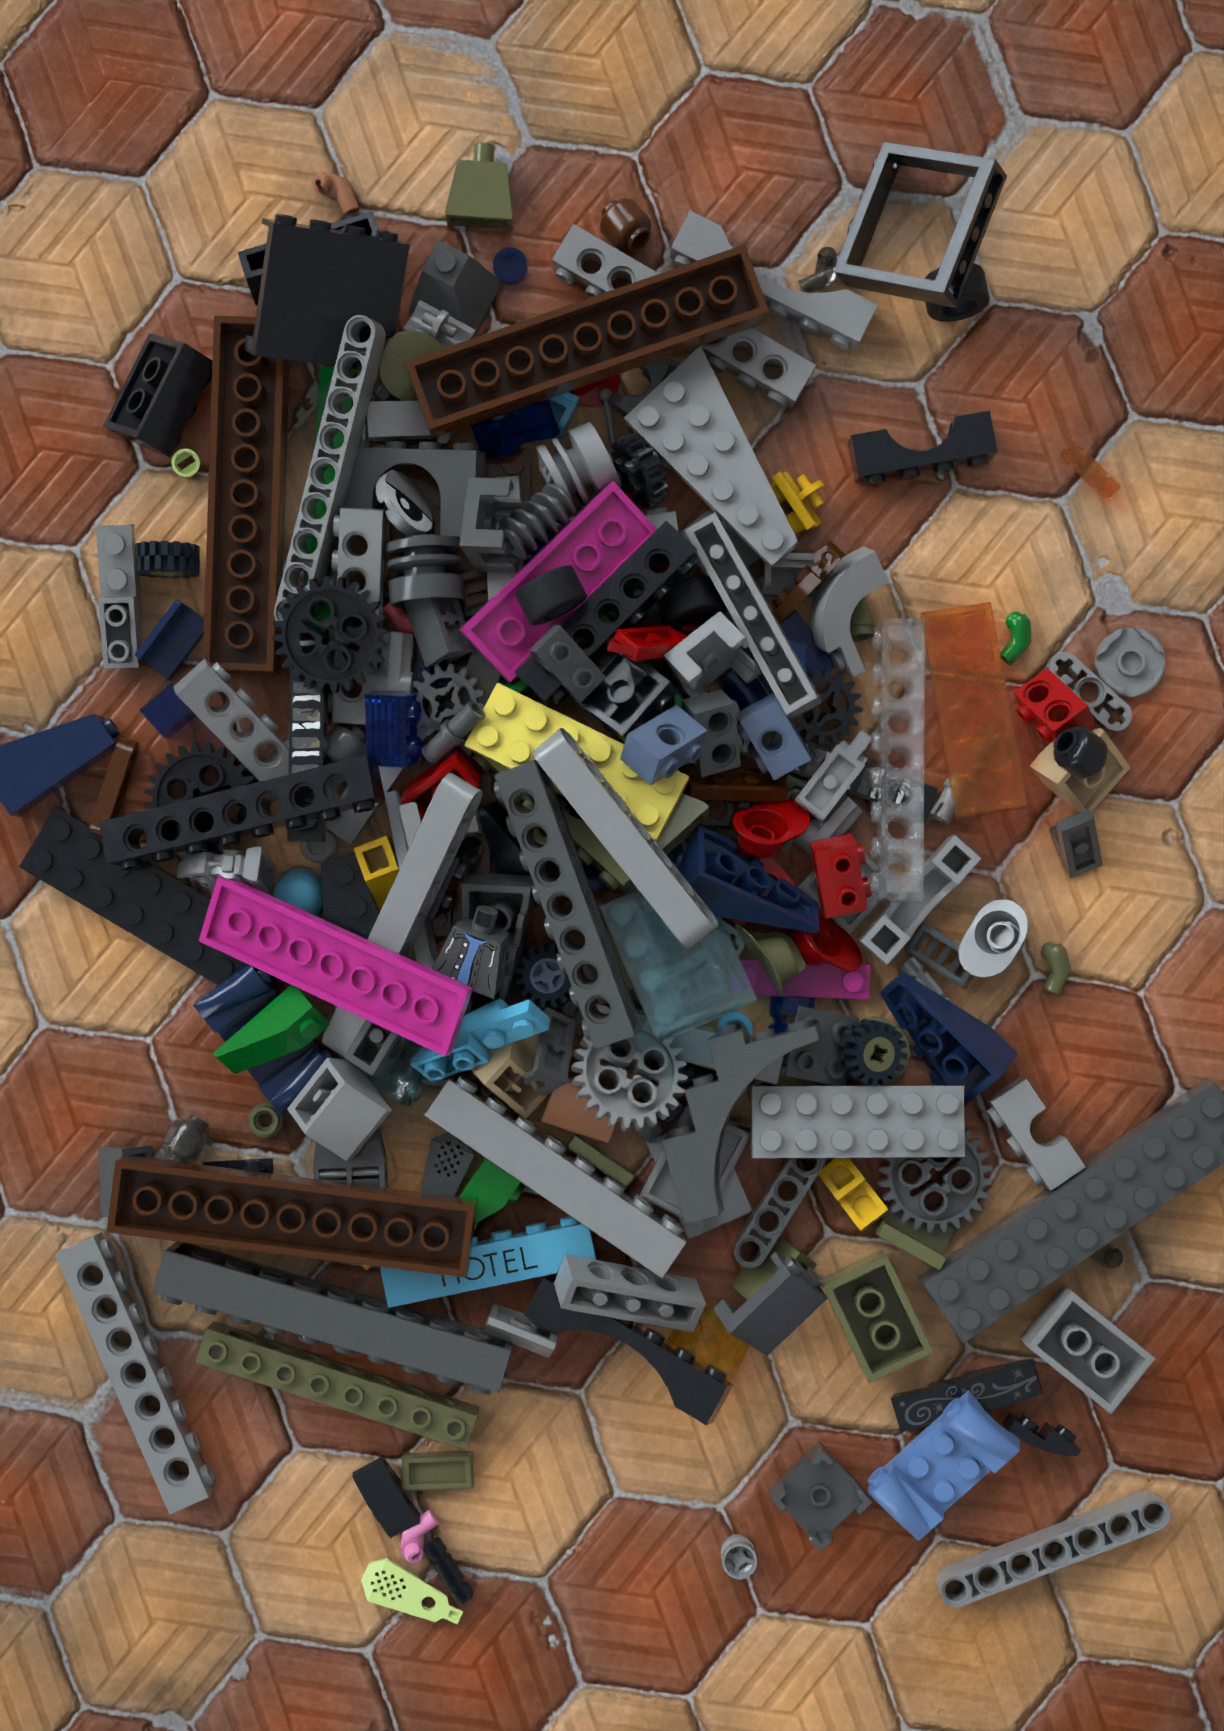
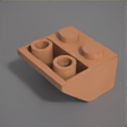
M572 1049L567 1083L550 1092L540 1123L608 1144L616 1122L611 1128H607L608 1117L603 1116L596 1122L594 1120L597 1113L595 1108L588 1111L583 1110L588 1103L587 1097L576 1099V1095L582 1089V1086L571 1084L573 1078L580 1075V1073L572 1071L571 1066L575 1062L582 1061L573 1056L576 1050ZM600 1060L602 1066H608L605 1061ZM627 1067L625 1069L627 1071L626 1077L631 1079L632 1069ZM607 1076L599 1077V1084L604 1089L612 1090L615 1088L611 1078Z

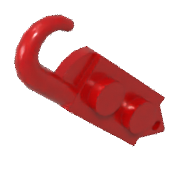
M669 625L617 629L614 638L609 642L607 650L624 654L627 658L636 662L658 658L666 660L664 655L684 640L687 635L674 630ZM683 625L682 631L693 633L699 626Z

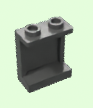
M776 1251L770 1258L777 1266L778 1271L740 1308L724 1299L713 1308L729 1334L767 1356L828 1299L820 1288L823 1284L821 1278L811 1268L808 1267L804 1270L792 1256L785 1258Z

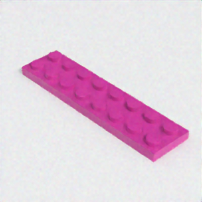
M223 876L217 877L199 942L446 1057L452 1053L473 991L472 987L243 882L230 880Z

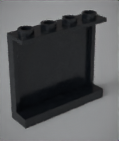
M275 214V220L262 218V224L269 228L254 335H246L244 346L246 351L260 357L335 366L345 325L352 317L364 315L380 323L386 333L385 343L396 334L410 244L398 240L397 233L377 230V235L373 236L366 235L365 228L353 225H344L343 231L331 229L332 223L315 219H310L309 225L297 224V217L284 214ZM369 325L363 327L359 333L361 343L366 342L370 338L371 328ZM357 361L351 368L362 369V364L360 361Z

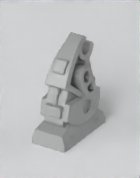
M255 846L248 848L246 852L224 850L223 854L203 852L189 856L178 864L177 877H190V882L199 883L204 887L214 889L217 877L223 876L230 880L243 882L272 896L276 866L263 847Z

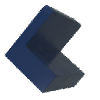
M176 599L137 650L135 656L171 680L203 638L204 618Z

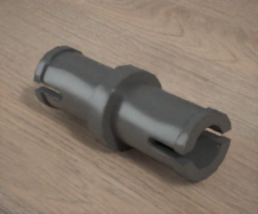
M469 701L451 720H445L441 724V730L427 745L421 748L423 756L432 764L437 765L455 746H461L466 741V735L486 717L484 710L474 701Z

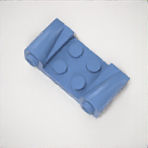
M968 1390L959 1399L952 1400L935 1421L884 1467H879L871 1474L868 1479V1494L904 1529L920 1541L944 1519V1512L990 1471L995 1474L1020 1452V1438L1000 1426L984 1410L974 1394Z

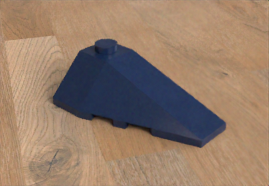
M700 825L694 828L678 870L714 916L816 933L820 929L817 902L785 879L777 881L763 870L764 864L758 859L754 858L750 862L735 851L738 845L729 838Z
M901 972L880 991V995L900 1028L907 1030L915 1045L912 1048L918 1057L923 1056L931 1069L929 1076L935 1086H964V1106L1000 1078L1018 1055L991 1027L904 972Z

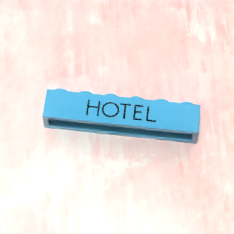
M567 1216L560 1219L559 1225L547 1227L546 1222L533 1223L525 1226V1232L512 1234L511 1229L492 1232L490 1239L481 1241L477 1240V1236H473L470 1267L466 1278L380 1267L388 1308L558 1273L565 1254L597 1260L591 1229L572 1216Z

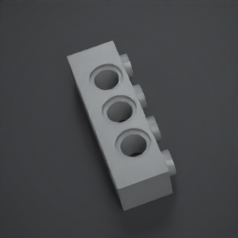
M206 659L202 660L173 687L176 695L259 781L288 775L289 738L283 742L276 734L279 727L266 713L260 717L251 708L256 704L242 688L236 692L228 684L231 676L218 662L211 666ZM223 692L227 695V699L222 706L213 707L208 704L212 694ZM239 718L251 720L250 727L244 732L233 730V725ZM264 743H271L275 746L273 753L268 757L257 755L258 748Z
M565 1254L554 1281L561 1309L694 1332L706 1304L695 1278L665 1273L663 1278L648 1269Z

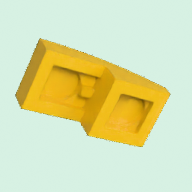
M835 1158L818 1173V1176L861 1232L889 1212L888 1208L850 1158Z

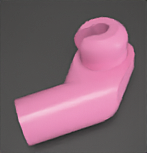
M430 1509L420 1515V1523L402 1532L401 1554L409 1563H417L423 1558L424 1534L439 1524L436 1516Z

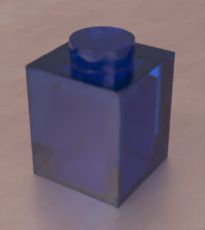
M172 682L140 709L162 737L167 739L173 737L196 717L195 713L176 695L173 688L176 684Z

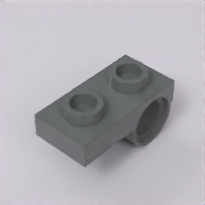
M558 624L553 625L529 649L533 657L546 670L552 673L575 700L580 703L606 678Z

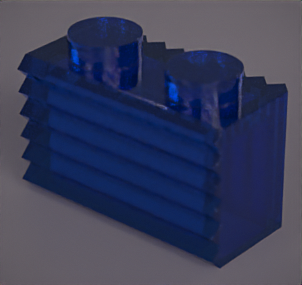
M376 690L365 694L366 755L377 759L378 765L381 767L406 768L416 764L421 756L422 741L417 736V725L421 719L422 708L420 702L416 700V692Z

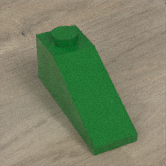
M290 985L213 1052V1055L232 1073L237 1074L304 1048L325 1030L330 1023L302 989Z
M485 1157L459 1197L478 1199L475 1223L501 1210L508 1200L514 1204L526 1186Z

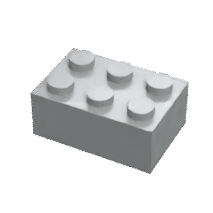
M1064 1284L1020 1338L1030 1350L1110 1414L1114 1412L1156 1359Z

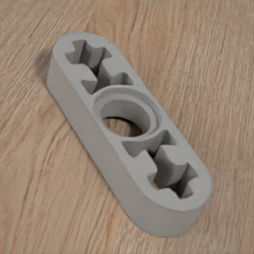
M1061 652L1049 659L1046 668L1056 675L1068 688H1070L1068 684L1073 680L1066 674L1060 677L1056 674L1058 666L1055 663L1057 661L1059 663L1069 662L1070 666L1067 670L1074 677L1078 676L1080 672L1084 675L1083 678L1073 685L1071 690L1088 705L1094 722L1103 730L1118 732L1130 724L1132 711L1129 705L1076 656L1068 652ZM1092 683L1096 686L1098 696L1094 702H1086L1080 697L1079 690L1082 684ZM1107 696L1110 701L1104 705L1112 711L1117 708L1120 709L1119 718L1122 722L1110 724L1107 721L1110 714L1104 708L1099 709L1098 712L1093 708L1100 705Z

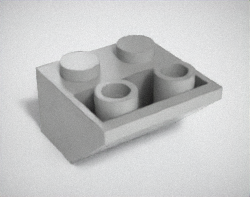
M328 1057L287 1108L305 1135L349 1162L354 1159L392 1111L361 1068L348 1060Z

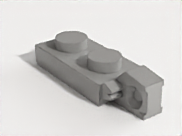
M861 730L850 745L844 740L839 745L837 744L795 798L794 802L822 823L865 767V762L868 758L861 753L873 738Z

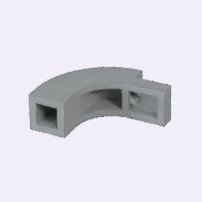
M864 546L843 557L824 577L815 593L811 610V630L816 647L830 653V658L835 668L839 672L843 671L853 678L866 670L851 637L850 621L852 613L863 597L889 583L876 551Z

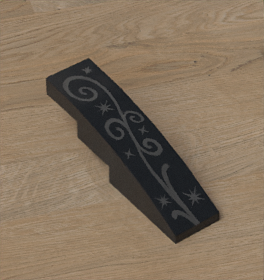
M1033 1358L968 1371L961 1377L932 1382L925 1388L894 1394L891 1397L900 1431L904 1432L929 1426L943 1413L952 1400L959 1399L968 1390L974 1394L985 1411L1041 1395L1043 1390Z

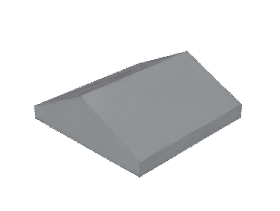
M494 1302L483 1332L549 1358L556 1346L558 1332L552 1333L525 1317L524 1313Z

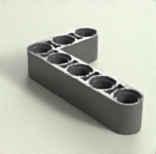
M757 1079L752 1080V1082L749 1084L747 1088V1096L749 1098V1101L750 1086H758L759 1084L765 1081ZM769 1083L771 1086H784L781 1083ZM797 1158L784 1159L732 1244V1254L742 1266L755 1268L764 1262L828 1158H814L812 1166L806 1170L798 1168L796 1164ZM784 1181H792L795 1186L794 1195L787 1200L780 1199L778 1196L779 1185ZM766 1211L774 1212L777 1217L775 1226L769 1230H764L759 1225L760 1215ZM753 1241L758 1246L757 1255L750 1260L741 1258V1246L745 1242Z

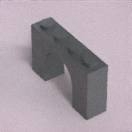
M360 441L343 507L383 509V502L380 504L376 494L378 478L391 470L398 471L409 465H418L426 469L434 477L440 490V536H461L468 477L485 478L486 452L474 450V443H453V450L440 449V443L419 442V449H406V442L385 441V448H372V441Z

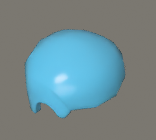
M293 867L284 871L277 880L273 889V897L318 916L323 908L322 878L310 868Z

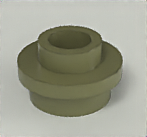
M268 1102L256 1105L248 1115L250 1130L261 1138H269L276 1135L283 1126V1115L280 1116L272 1104ZM267 1113L272 1117V1124L270 1126H264L261 1123L260 1117L262 1114Z

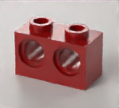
M1048 668L1013 692L1019 705L1015 709L1017 714L1026 725L1033 723L1036 726L1035 729L1038 735L1047 745L1050 743L1054 744L1057 736L1065 729L1082 726L1092 731L1096 728L1088 705Z

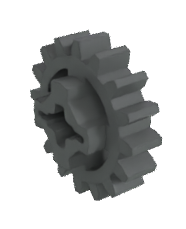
M449 663L445 672L441 664H436L434 668L435 674L424 670L422 675L425 681L413 682L414 687L418 689V693L409 695L408 699L416 701L417 706L410 709L409 712L410 714L420 715L421 718L417 720L415 725L417 727L427 725V736H432L436 731H440L441 724L448 717L456 715L466 706L463 696L465 687L469 692L470 701H474L482 709L485 707V704L479 703V697L484 696L486 691L476 690L475 686L479 683L480 679L474 677L469 680L467 678L469 674L468 668H463L459 673H456V664ZM453 678L449 681L447 687L438 688L432 685L440 679ZM452 693L451 701L455 706L454 708H446L444 710L445 703L440 699L442 696H449ZM425 698L430 700L432 713L430 716L426 710Z

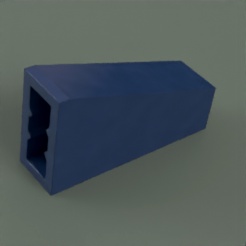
M92 714L0 745V802L9 815L21 816L113 752L118 742L117 736L121 734L119 729L109 717L104 719L100 715Z

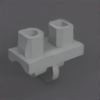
M421 300L403 328V331L417 330L425 332L438 340L443 348L472 339L476 331L451 317L450 313L444 309L440 311Z

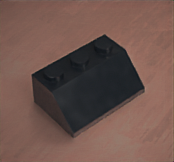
M149 333L103 427L153 452L170 457L181 441V433L188 419L196 411V403L203 389L211 381L213 361L184 342Z

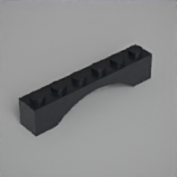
M543 1277L523 1314L525 1317L552 1333L569 1330L592 1331L609 1335L628 1344L644 1356L656 1369L668 1388L676 1408L705 1425L714 1422L734 1385L726 1380L728 1375L724 1371L710 1364L707 1368L695 1362L697 1356L689 1350L680 1346L675 1350L664 1343L666 1338L662 1334L650 1328L643 1331L633 1325V1321L561 1309L554 1286L556 1277Z

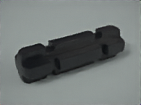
M436 1537L425 1544L424 1552L430 1561H434L433 1567L446 1588L452 1590L451 1596L456 1604L461 1605L473 1597V1590L467 1581H463L464 1575L451 1554L445 1552L446 1546L441 1538Z

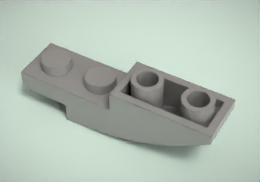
M134 524L96 526L101 591L98 604L103 669L139 668L140 659L135 656V653L141 646L140 575L135 573Z

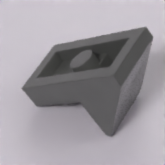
M1088 809L1056 822V826L1050 828V834L1070 878L1103 865L1095 820Z

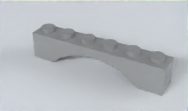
M689 211L671 246L670 258L674 259V264L677 267L730 250L733 247L728 242L720 225ZM755 272L768 310L772 315L781 319L789 317L799 322L798 326L804 331L814 335L819 332L829 337V341L834 346L843 350L851 348L856 351L878 304L848 289L827 293H807L790 290L770 282Z

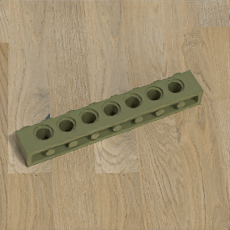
M213 1321L206 1328L195 1363L465 1450H467L480 1408L461 1400Z

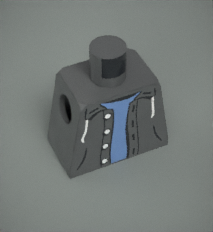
M480 905L477 906L473 920L462 917L453 926L432 968L441 974L472 987L474 992L493 999L504 985L509 934L494 928L498 911L494 908Z

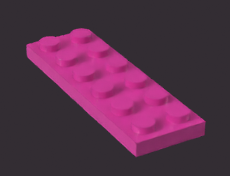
M614 481L610 482L468 620L459 631L507 682H511L516 677L515 671L532 655L529 649L553 625L558 624L561 626L583 604L581 603L576 608L556 619L532 626L528 622L515 596L518 589L550 570L564 565H571L587 594L586 601L657 529Z

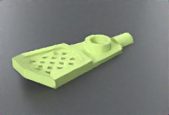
M389 1558L369 1562L361 1579L368 1602L433 1622L444 1618L458 1625L463 1614L462 1610L449 1605L446 1594L421 1580L417 1575ZM425 1597H432L435 1600V1605L426 1607L423 1605L422 1600Z

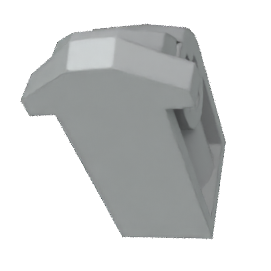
M371 401L362 437L363 441H372V447L385 446V441L406 442V446L419 445V442H434L435 440L442 447L447 444L454 431L432 439L418 401Z

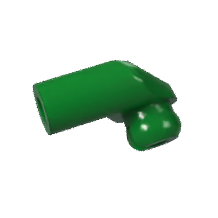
M1018 611L1010 613L1006 618L1005 624L1011 630V641L998 654L1010 666L1031 644V621L1027 615L1021 614Z

